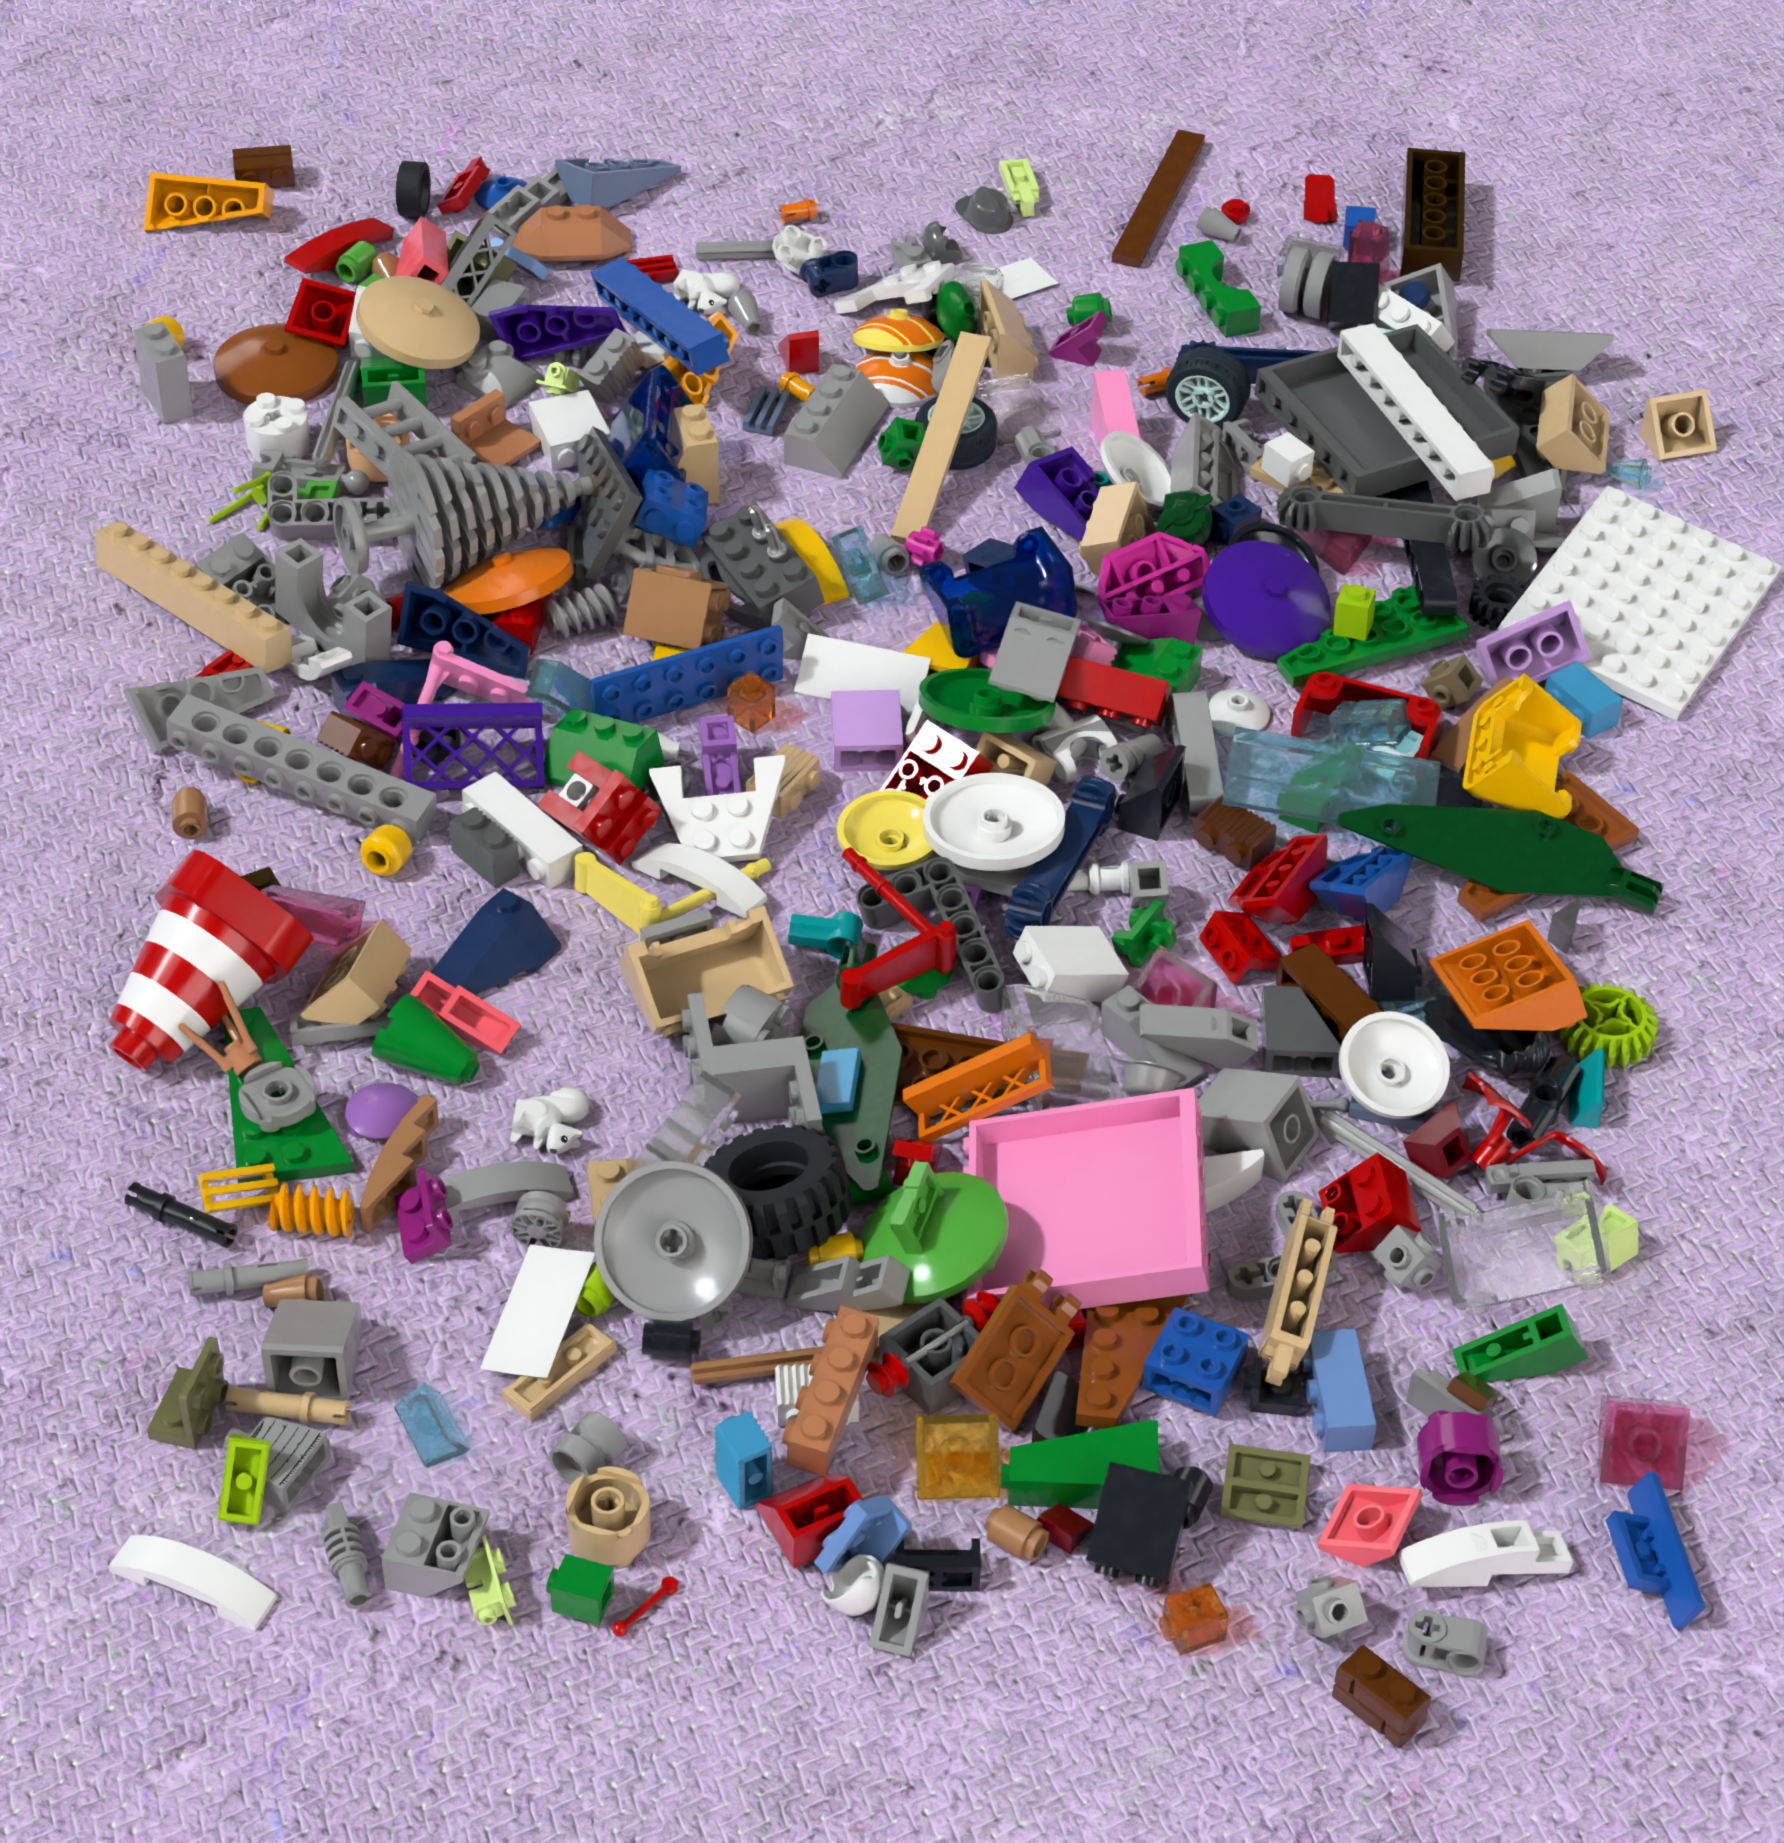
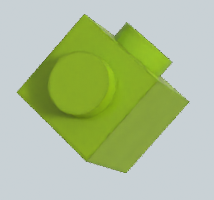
M1343 584L1335 604L1333 635L1366 641L1374 621L1375 589L1365 588L1361 585Z

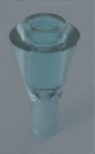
M1646 458L1614 463L1606 462V471L1601 475L1611 476V478L1641 490L1644 484L1648 485L1651 480L1652 466L1648 465Z

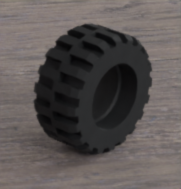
M784 1124L773 1125V1128L766 1130L763 1127L752 1130L753 1133L746 1136L741 1134L733 1138L732 1143L728 1145L723 1144L716 1150L715 1156H710L707 1159L704 1167L724 1178L736 1190L747 1209L753 1234L751 1258L786 1260L790 1255L798 1253V1256L806 1254L810 1248L814 1246L819 1248L827 1243L830 1235L835 1236L841 1230L843 1223H846L851 1212L853 1196L841 1149L838 1148L837 1143L830 1137L814 1128L807 1130L802 1125L785 1127Z

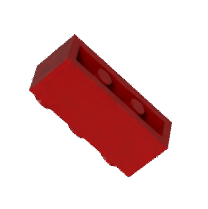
M1070 656L1059 696L1064 702H1067L1066 707L1072 710L1085 712L1086 708L1098 710V715L1103 718L1118 721L1119 716L1132 719L1131 724L1134 726L1150 729L1151 725L1161 727L1172 687L1168 681Z

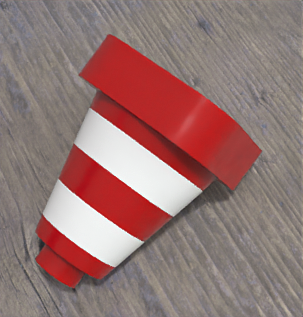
M195 849L179 863L156 893L155 899L161 907L109 1019L110 1024L119 1032L109 1047L120 1058L142 1072H146L155 1059L167 1065L172 1064L195 1044L179 1030V1024H185L202 1038L222 1021L221 1018L224 1015L228 1016L230 1014L218 986L220 981L226 983L238 1007L265 983L274 985L286 977L314 940L310 931L294 916L212 856Z

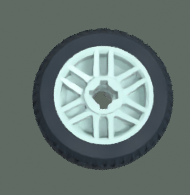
M1199 346L1186 351L1176 361L1166 381V399L1170 408L1173 409L1172 411L1184 422L1188 423L1191 416L1197 412L1223 429V422H1234L1241 415L1250 396L1251 381L1244 365L1232 354L1220 348Z
M938 397L923 404L916 414L915 421L924 423L925 433ZM975 397L972 399L949 470H965L976 467L986 462L994 453L997 439L996 415L990 406Z

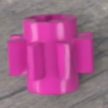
M924 526L921 527L920 533L912 531L905 543V548L910 555L909 562L925 569L928 568L929 563L936 565L941 560L945 549L944 542L939 540L941 534Z

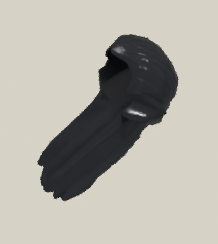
M1438 993L1436 1000L1427 1001L1423 1007L1425 1012L1424 1019L1427 1021L1425 1024L1436 1033L1441 1041L1451 1045L1468 1058L1490 1066L1493 1073L1497 1076H1504L1506 1079L1513 1078L1515 1080L1529 1079L1540 1071L1549 1057L1550 1040L1548 1034L1544 1031L1474 1029L1453 998L1446 994Z

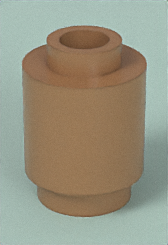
M194 787L180 789L172 800V827L174 832L180 837L187 839L202 836L208 829L207 799L199 789Z
M1009 1504L1003 1505L1000 1509L994 1508L984 1525V1529L988 1531L987 1541L1021 1560L1027 1558L1035 1561L1043 1552L1049 1538V1532L1043 1529L1041 1522Z

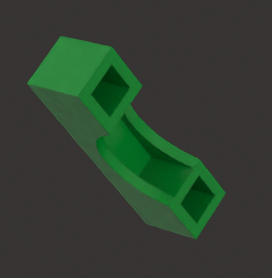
M1208 240L1180 246L1179 259L1175 262L1176 272L1179 277L1184 279L1189 291L1192 294L1194 293L1200 302L1201 308L1207 311L1212 318L1214 326L1219 328L1224 337L1228 338L1259 331L1261 305L1249 289L1232 288L1220 283L1222 281L1224 255L1214 241Z

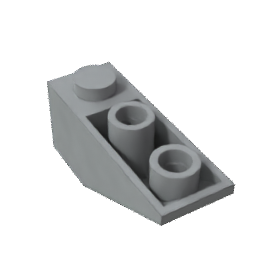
M1142 1004L1139 1006L1140 1037L1218 1068L1237 1069L1258 1052L1257 1021L1231 1010Z

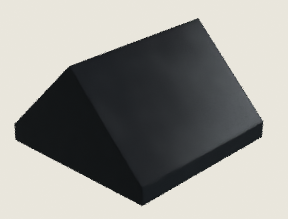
M1332 262L1329 269L1327 330L1357 327L1358 324H1377L1379 263Z

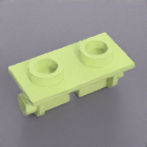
M553 362L548 366L545 381L536 380V383L546 387L545 393L552 394L555 397L577 392L580 377L576 371L567 368L559 362Z
M486 1534L482 1535L485 1547L476 1549L465 1576L468 1589L483 1584L481 1587L468 1591L474 1618L480 1621L482 1625H491L496 1622L497 1617L505 1615L509 1626L514 1625L509 1608L516 1606V1601L509 1581L502 1583L500 1574L507 1572L500 1548L492 1550Z

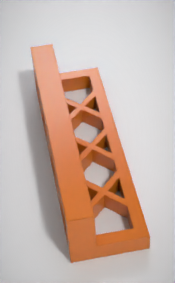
M1029 1032L903 1089V1102L918 1114L919 1139L931 1142L969 1125V1121L983 1119L1053 1088L1051 1053ZM1039 1070L1040 1079L1025 1085L1024 1082L1029 1075ZM1009 1084L1002 1096L995 1099L992 1098L999 1087ZM977 1098L970 1110L963 1113L960 1112L967 1101ZM945 1112L940 1122L931 1127L930 1118Z

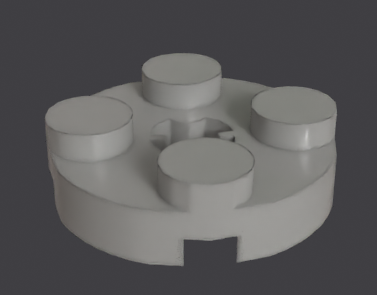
M268 1062L259 1065L246 1074L243 1078L244 1085L241 1087V1090L239 1088L238 1096L243 1114L251 1122L259 1124L260 1129L265 1132H275L281 1127L295 1124L305 1117L312 1115L316 1109L314 1079L308 1070L297 1064H294V1068L282 1067V1062ZM279 1091V1094L286 1093L281 1097H271V1093Z

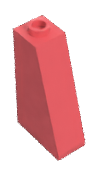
M421 216L404 238L395 276L417 277L440 285L449 274L446 232Z

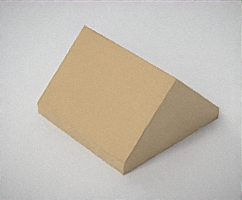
M1707 389L1653 397L1646 400L1640 436L1657 461L1717 451Z

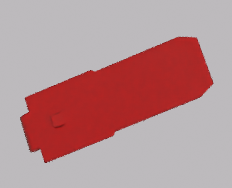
M1308 174L1305 177L1304 220H1311V222L1315 223L1336 222L1334 179L1330 175Z

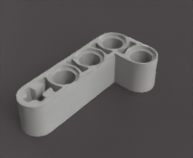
M288 471L275 472L268 480L267 514L273 535L280 540H297L299 538L303 540L336 539L333 505L334 500L337 498L300 499L295 476ZM281 489H290L287 493H278ZM350 498L358 507L364 523L381 520L380 517H383V519L393 517L390 500L386 498ZM284 517L290 518L289 521L284 523L277 522ZM314 517H322V518H323L322 520H320V521H318V522H311V521H310V520H311L312 518H314Z
M1206 691L1170 693L1165 712V732L1167 740L1174 741L1175 746H1186L1182 780L1185 810L1187 814L1201 813L1219 796H1224Z

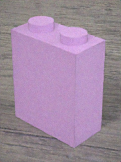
M899 690L831 691L834 771L894 770L903 757Z

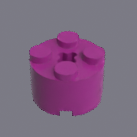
M1439 1410L1429 1415L1428 1422L1422 1427L1417 1437L1420 1483L1424 1490L1426 1487L1432 1492L1433 1498L1438 1502L1453 1506H1466L1478 1503L1479 1496L1489 1491L1490 1496L1493 1495L1502 1484L1503 1467L1499 1435L1492 1418L1485 1414L1476 1415L1468 1412L1449 1413L1444 1410Z

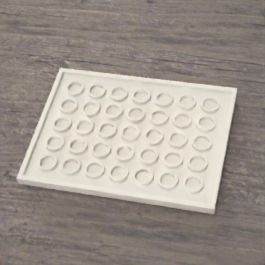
M1607 485L1500 623L1498 631L1570 600L1591 660L1581 665L1614 692L1677 721L1777 579L1782 566Z

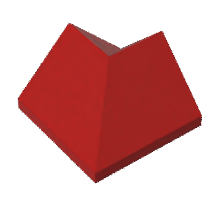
M302 278L284 331L344 348L349 343L348 332L356 292Z

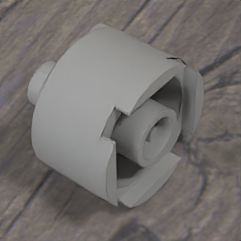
M743 984L731 995L721 1011L726 1016L722 1026L718 1023L714 1026L711 1035L713 1046L786 1038L788 1029L783 1026L788 1020L792 1008L753 986Z

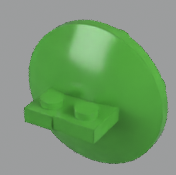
M914 1162L909 1176L904 1180L903 1186L886 1197L867 1219L859 1237L862 1241L864 1255L858 1261L864 1262L890 1255L910 1269L903 1303H932L940 1297L946 1300V1298L970 1287L995 1268L996 1261L1002 1253L1008 1238V1211L997 1190L982 1178L961 1172L934 1174L928 1162Z

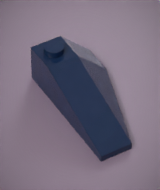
M502 888L478 910L432 969L431 973L456 988L459 985L478 997L479 993L495 985L499 989L508 985L509 978L524 971L529 975L539 970L562 949L561 943L531 902Z

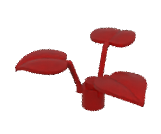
M1472 1073L1466 1075L1462 1089H1468L1485 1095L1488 1105L1497 1106L1500 1109L1488 1135L1471 1154L1470 1160L1484 1172L1487 1166L1505 1162L1511 1165L1518 1158L1542 1144L1555 1140L1567 1146L1584 1160L1593 1159L1601 1186L1604 1184L1607 1178L1606 1170L1599 1158L1584 1144L1564 1132L1552 1130L1518 1151L1511 1153L1510 1150L1514 1145L1502 1135L1508 1124L1514 1118L1529 1130L1532 1126L1531 1123L1515 1105L1501 1096L1485 1080Z

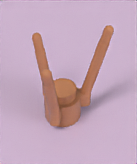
M220 981L218 986L237 1027L236 1029L227 1015L221 1018L233 1039V1042L224 1049L226 1056L223 1057L185 1024H179L178 1028L213 1058L225 1073L233 1070L237 1077H242L253 1068L259 1066L263 1059L257 1052L258 1047L251 1039L226 983Z

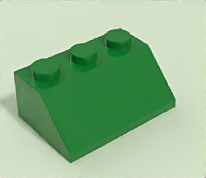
M573 708L553 727L544 761V781L565 786L574 775V772L566 766L578 750H580L608 770L613 772L616 769L640 789L650 778L649 769L660 768L665 763L657 729Z

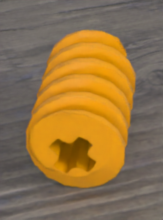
M283 1182L279 1192L275 1193L272 1198L269 1211V1227L271 1231L277 1230L281 1224L284 1232H292L296 1226L300 1234L308 1233L311 1227L315 1235H322L327 1228L328 1234L331 1237L338 1236L341 1230H343L344 1236L350 1238L353 1232L355 1207L348 1188H344L340 1199H337L333 1187H328L325 1197H320L319 1188L317 1185H314L309 1196H305L303 1184H298L294 1194H290L288 1183Z

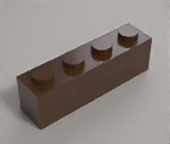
M1315 943L1279 959L1276 985L1301 987L1340 1046L1354 1024L1368 1015L1382 1012L1373 999L1368 998L1356 985L1355 981L1334 963L1332 957L1325 954Z

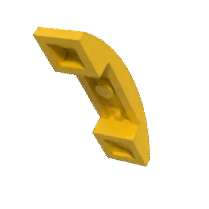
M796 517L773 523L816 575L825 603L820 606L849 598L848 589L835 560L822 539L809 524Z

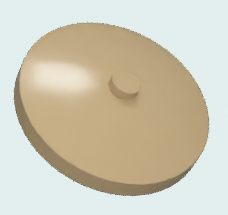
M392 276L371 283L362 292L356 310L357 323L365 338L383 354L413 367L447 369L458 366L472 356L480 337L478 319L470 306L462 298L437 283L417 277Z

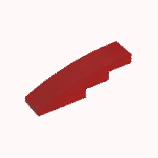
M374 217L350 222L306 242L285 256L284 263L305 274L336 269L339 257L357 242L365 241L372 245V242L392 240L395 228Z

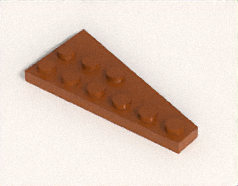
M1569 770L1563 774L1561 782L1555 787V792L1564 789L1572 795V808L1569 814L1561 819L1562 821L1603 837L1612 852L1637 839L1639 828ZM1469 880L1459 891L1457 902L1478 921L1483 922L1532 895L1500 893Z
M1208 1254V1267L1210 1265L1211 1254ZM1193 1293L1087 1308L1075 1425L1097 1428H1111L1119 1425L1134 1399L1135 1391L1143 1378L1144 1363L1175 1307L1182 1309L1189 1296L1192 1297Z

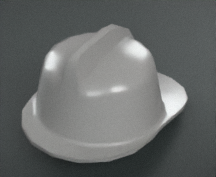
M1110 1056L1112 1060L1124 1065V1090L1129 1097L1174 1091L1178 1082L1187 1079L1185 1073L1167 1065L1149 1061H1130Z

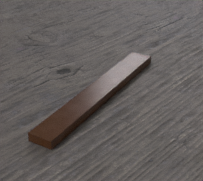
M1178 129L1113 250L1111 262L1140 268L1205 144V135Z

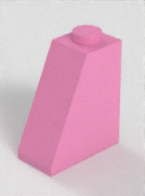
M1124 369L1093 373L1090 424L1100 447L1102 440L1113 431H1124L1140 438Z

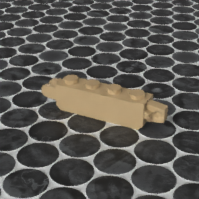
M1303 1198L1295 1221L1286 1236L1257 1357H1262L1263 1360L1268 1361L1265 1381L1279 1387L1283 1379L1286 1378L1288 1370H1296L1311 1342L1338 1228L1332 1224L1335 1209L1326 1207L1319 1219L1309 1216L1312 1210V1201Z

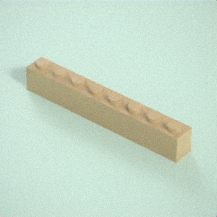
M122 521L110 523L108 526L94 532L96 565L221 646L232 650L235 655H239L254 667L261 666L265 674L292 663V628Z

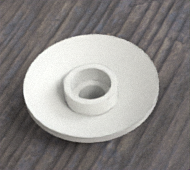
M1229 689L1217 692L1208 698L1213 730L1222 735L1230 737L1253 736L1263 731L1270 721L1269 706L1261 697L1245 690Z

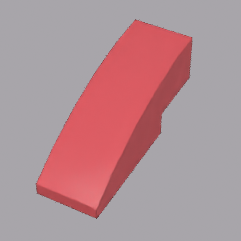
M427 970L410 993L413 996L419 997L464 1041L500 1056L521 1026V1023L458 985L455 988Z

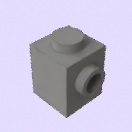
M1166 860L1130 862L1128 872L1131 907L1147 909L1154 900L1164 901V904L1167 905L1169 889Z

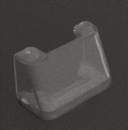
M1024 984L1005 985L1003 987L1001 1032L1004 1042H1009L1030 1032L1051 1053L1053 1088L1027 1099V1102L1033 1105V1111L1128 1097L1125 1087H1119L1100 1029L1102 1021L1098 1006L1093 1007L1089 999ZM1039 1070L1029 1075L1026 1080L1027 1084L1040 1079Z
M1588 1179L1570 1183L1571 1193L1568 1196L1563 1191L1554 1192V1198L1484 1214L1479 1210L1470 1211L1471 1216H1461L1458 1218L1455 1210L1435 1214L1452 1305L1457 1309L1465 1310L1466 1315H1480L1488 1312L1489 1306L1580 1286L1582 1290H1594L1604 1287L1605 1280L1611 1277V1267L1601 1192Z

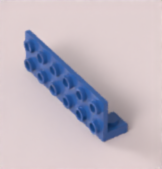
M780 625L771 626L593 678L591 680L592 696L580 699L581 710L629 723H636L783 679V630Z

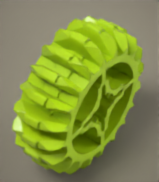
M1607 981L1603 986H1598L1594 982H1591L1588 988L1579 986L1578 988L1588 1017L1577 1021L1576 1024L1569 1028L1558 1029L1561 1044L1568 1045L1569 1054L1579 1053L1581 1062L1596 1049H1603V1052H1605V1065L1609 1070L1614 1064L1624 1069L1628 1063L1637 1065L1641 1058H1647L1653 1045L1656 1043L1659 1026L1658 1017L1654 1013L1655 1007L1647 1004V997H1637L1635 989L1626 991L1622 988V984L1618 987H1611Z

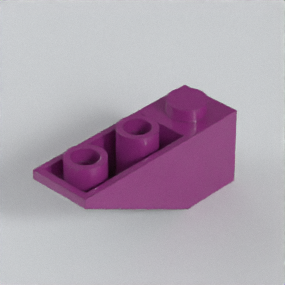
M1184 594L1161 597L1148 595L1143 598L1130 599L1118 597L1113 600H1100L1098 604L1112 623L1147 639L1175 638L1193 645L1202 615L1201 610L1189 595Z

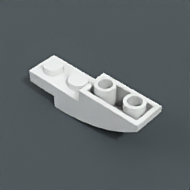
M1263 1149L1204 1156L1206 1213L1235 1200L1261 1180L1265 1156Z
M1527 1520L1499 1521L1456 1529L1400 1550L1397 1556L1410 1588L1488 1586L1492 1575L1569 1573L1574 1562L1560 1531H1532Z

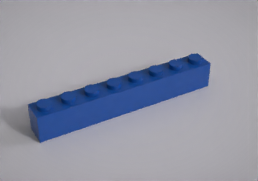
M621 257L590 272L600 300L609 307H614L619 315L696 376L730 361L727 352L729 342L724 332L715 329L711 322L702 319L698 312L690 310L685 302L677 300L671 292L668 293L664 290L660 283L652 281L648 274H643L639 271L635 264L631 265Z

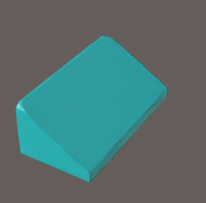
M1600 1048L1596 1049L1577 1065L1581 1068L1580 1075L1570 1091L1569 1124L1572 1126L1594 1129L1599 1126L1604 1104L1605 1052Z

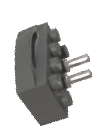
M756 502L741 507L734 515L723 521L713 523L709 529L701 533L703 545L700 559L703 578L711 580L712 565H714L719 571L722 581L729 583L728 590L743 601L744 605L741 606L730 601L728 610L723 611V613L737 623L755 631L771 627L774 603L783 597L803 614L825 603L816 575Z

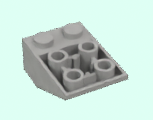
M244 532L195 564V568L283 623L287 621L275 612V565Z
M1016 601L988 684L997 686L1003 691H1015L1028 695L1037 701L1054 703L1064 678L1069 658L1073 655L1081 620Z

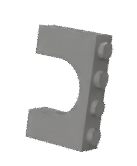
M302 538L275 552L276 613L304 635L314 638L315 643L325 651L336 647L351 651L353 658L348 666L362 662L390 661L391 606L370 590H367L343 604V621H341L333 614L332 607L325 600L327 596L323 585V554Z

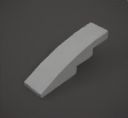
M554 168L544 178L537 175L524 188L517 185L487 212H490L515 231L541 207L560 205L569 196L557 169ZM493 226V228L491 229V231H493L500 237L506 236V234L497 229L495 226Z

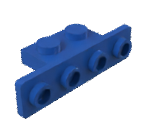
M1648 1471L1627 1494L1633 1514L1615 1510L1606 1519V1523L1628 1587L1634 1590L1662 1595L1673 1628L1683 1630L1704 1610L1705 1604L1658 1473Z

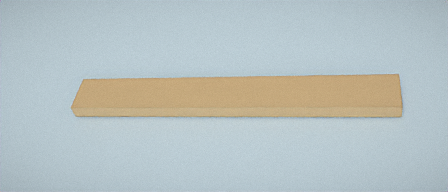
M960 332L890 537L898 543L905 544L909 534L912 531L920 533L922 526L929 528L992 344L991 337Z

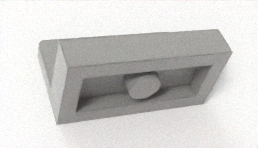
M1416 1369L1411 1374L1406 1402L1427 1417L1439 1410L1449 1413L1468 1412L1476 1415H1488L1495 1424L1496 1413L1489 1408L1478 1412L1447 1392L1446 1388L1451 1381L1434 1369L1428 1374L1420 1369Z

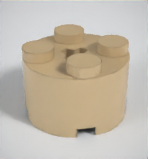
M606 1466L597 1468V1473L587 1477L584 1474L579 1476L570 1485L566 1494L565 1504L567 1533L571 1551L584 1559L604 1565L625 1567L634 1561V1557L645 1548L651 1534L650 1497L648 1490L646 1491L642 1485V1480L635 1473L627 1469Z

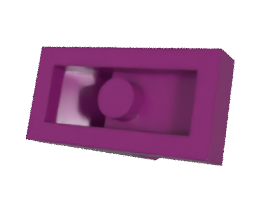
M1101 310L1059 335L1048 353L1053 358L1093 366L1102 352L1101 347L1096 342L1103 336L1104 332L1102 329L1108 318Z
M362 681L343 706L346 714L393 740H398L402 735L401 710L402 705L405 703Z

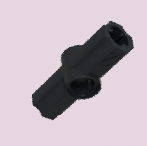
M1564 1054L1551 1057L1538 1079L1530 1083L1528 1096L1519 1110L1532 1126L1528 1130L1513 1119L1507 1129L1506 1138L1512 1142L1514 1148L1521 1149L1544 1136L1549 1126L1557 1122L1559 1109L1580 1075L1581 1068L1575 1064L1573 1058Z

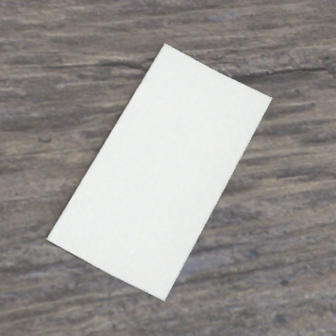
M1031 257L956 281L968 288L975 299L978 310L981 280L989 281L1010 299L1059 283Z
M808 633L794 692L831 700V691L899 690L901 714L911 716L918 700L920 683L927 677L931 658Z
M530 1244L480 1369L522 1376L548 1377L594 1259V1252L565 1250Z

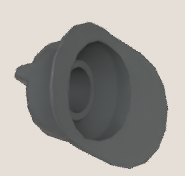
M981 186L977 188L973 195L965 196L955 203L957 213L980 232L999 234L1009 230L1013 225V216L1009 211L1008 200L1001 191Z

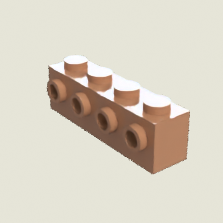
M840 1306L836 1319H828L822 1337V1342L826 1343L822 1353L815 1352L810 1365L809 1375L813 1376L809 1387L804 1385L801 1387L795 1407L799 1410L795 1421L788 1420L783 1433L782 1443L787 1445V1466L826 1477L867 1372V1365L871 1361L878 1343L879 1317Z

